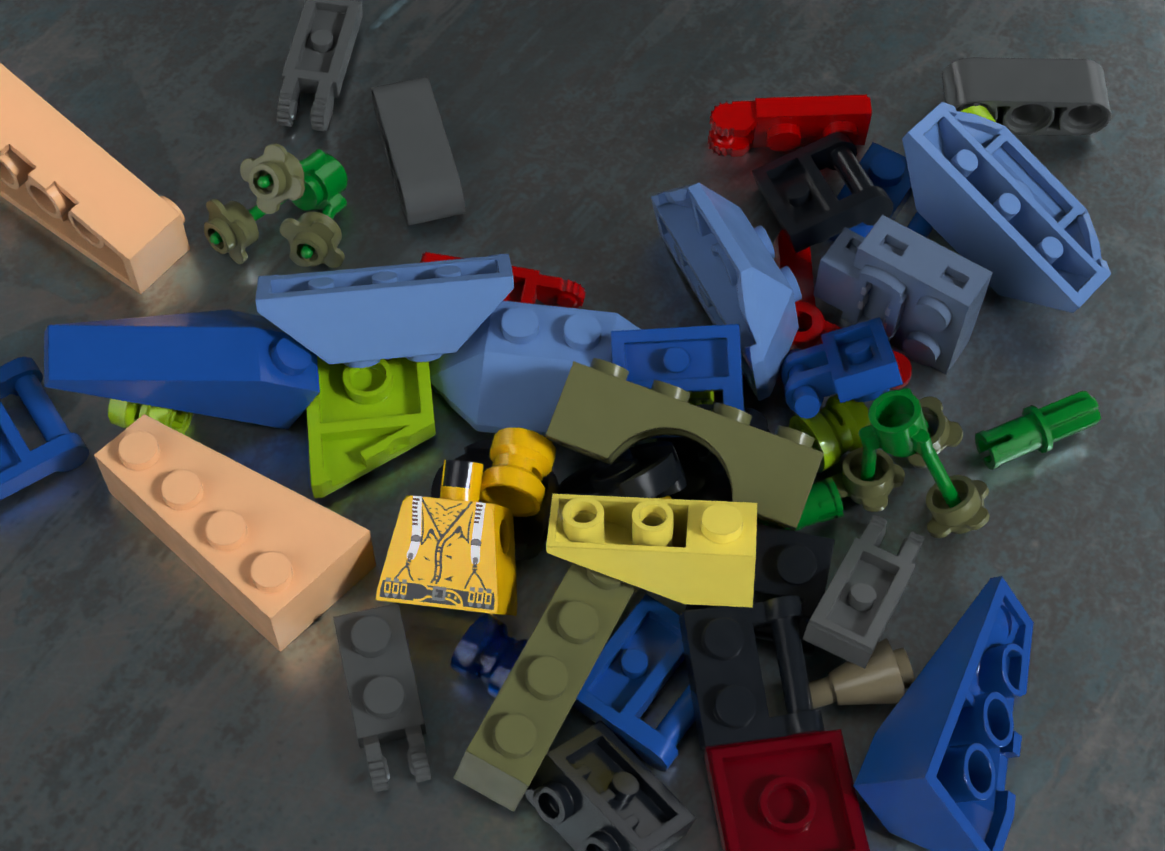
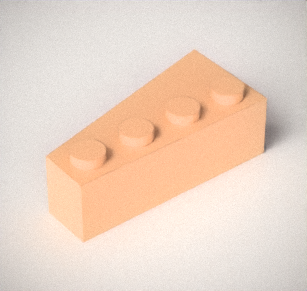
M0 63V196L136 292L142 294L190 250L183 225L185 217L182 211L169 198L156 194Z
M145 414L94 454L109 492L280 652L376 567L370 530Z

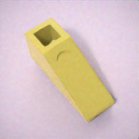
M552 494L546 553L682 604L753 608L757 503Z

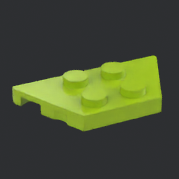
M317 356L320 393L307 407L310 475L314 498H322L436 435L429 361L414 362L406 357L381 359L379 363L370 367L351 368L344 363L328 364Z

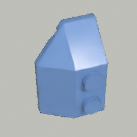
M941 102L902 138L916 211L959 255L993 272L989 285L998 295L1074 313L1111 275L1107 261L1102 260L1099 239L1088 210L1006 126L976 114L956 111L955 106Z
M701 183L663 191L651 196L659 233L713 325H740L742 373L759 401L769 397L780 374L784 358L788 355L799 328L795 302L802 299V294L794 274L788 266L779 269L773 260L775 258V251L762 225L753 228L739 206Z
M509 254L488 255V257L281 276H258L255 301L259 314L328 364L344 363L351 368H365L379 363L381 359L406 357L414 362H428L440 358L445 353L457 352L514 289V278Z
M502 301L457 352L445 353L440 358L429 361L431 389L436 394L439 393L451 408L476 431L497 433L501 429L515 427L532 430L546 437V432L573 361L590 367L593 358L612 363L611 331L639 330L640 328L614 312Z

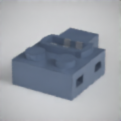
M882 215L866 237L846 227L843 229L820 260L813 295L843 311L841 318L848 321L851 325L880 317L890 345L905 352L914 362L924 366H931L947 375L970 341L993 272Z

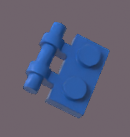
M880 317L822 334L823 344L803 350H790L784 358L780 371L781 379L785 386L786 403L798 416L805 419L817 415L824 397L838 394L840 403L849 400L868 402L889 392L890 388L903 385L897 361Z

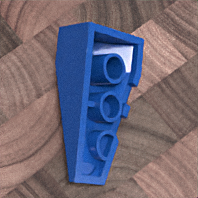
M228 309L48 325L44 331V387L286 430H289L320 393L317 355L263 316Z

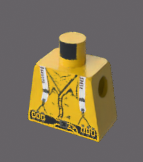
M444 460L440 498L406 495L400 507L375 600L517 616L518 603L513 513L511 508L479 502L483 464L459 460Z

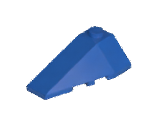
M1002 576L990 578L876 731L854 783L855 789L889 833L930 851H1003L1014 819L1016 795L1009 790L1005 791L1008 758L1020 757L1022 736L1013 731L1014 698L1021 697L1027 693L1034 622Z

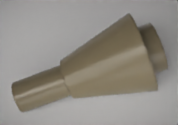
M885 638L878 642L865 669L847 661L828 672L827 677L810 681L809 686L814 709L836 702L837 705L897 704L906 693L905 689L911 686L915 678L904 647L892 650L888 639Z

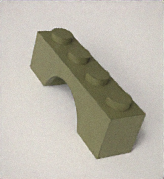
M593 358L590 367L573 361L546 432V437L552 443L612 465L632 445L650 437L674 435L691 439L711 451L724 467L731 485L732 502L757 503V519L783 529L796 530L824 452L812 448L815 440L813 437L777 425L774 434L750 426L752 415L722 403H715L713 411L688 403L691 395L689 392L662 381L654 380L651 389L627 381L629 375L627 369L602 359Z
M571 564L466 749L453 777L454 779L513 812L516 810L637 586L578 564Z

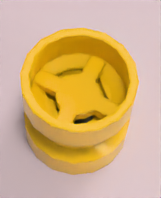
M515 427L499 430L494 435L490 448V458L493 461L492 467L486 469L482 474L480 491L482 503L497 504L511 508L515 517L536 515L541 509L545 495V487L541 482L542 478L552 471L556 457L554 444L545 436L532 430Z

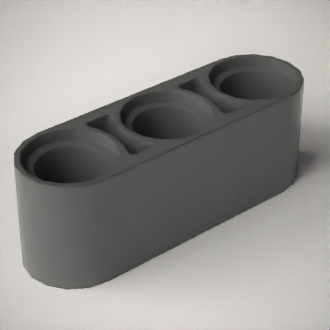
M970 57L952 62L942 73L945 103L955 106L956 111L981 105L987 108L996 123L1006 126L1013 135H1090L1106 127L1111 120L1104 69L1093 60Z
M428 77L372 87L371 95L378 128L407 226L465 214V202L460 178Z

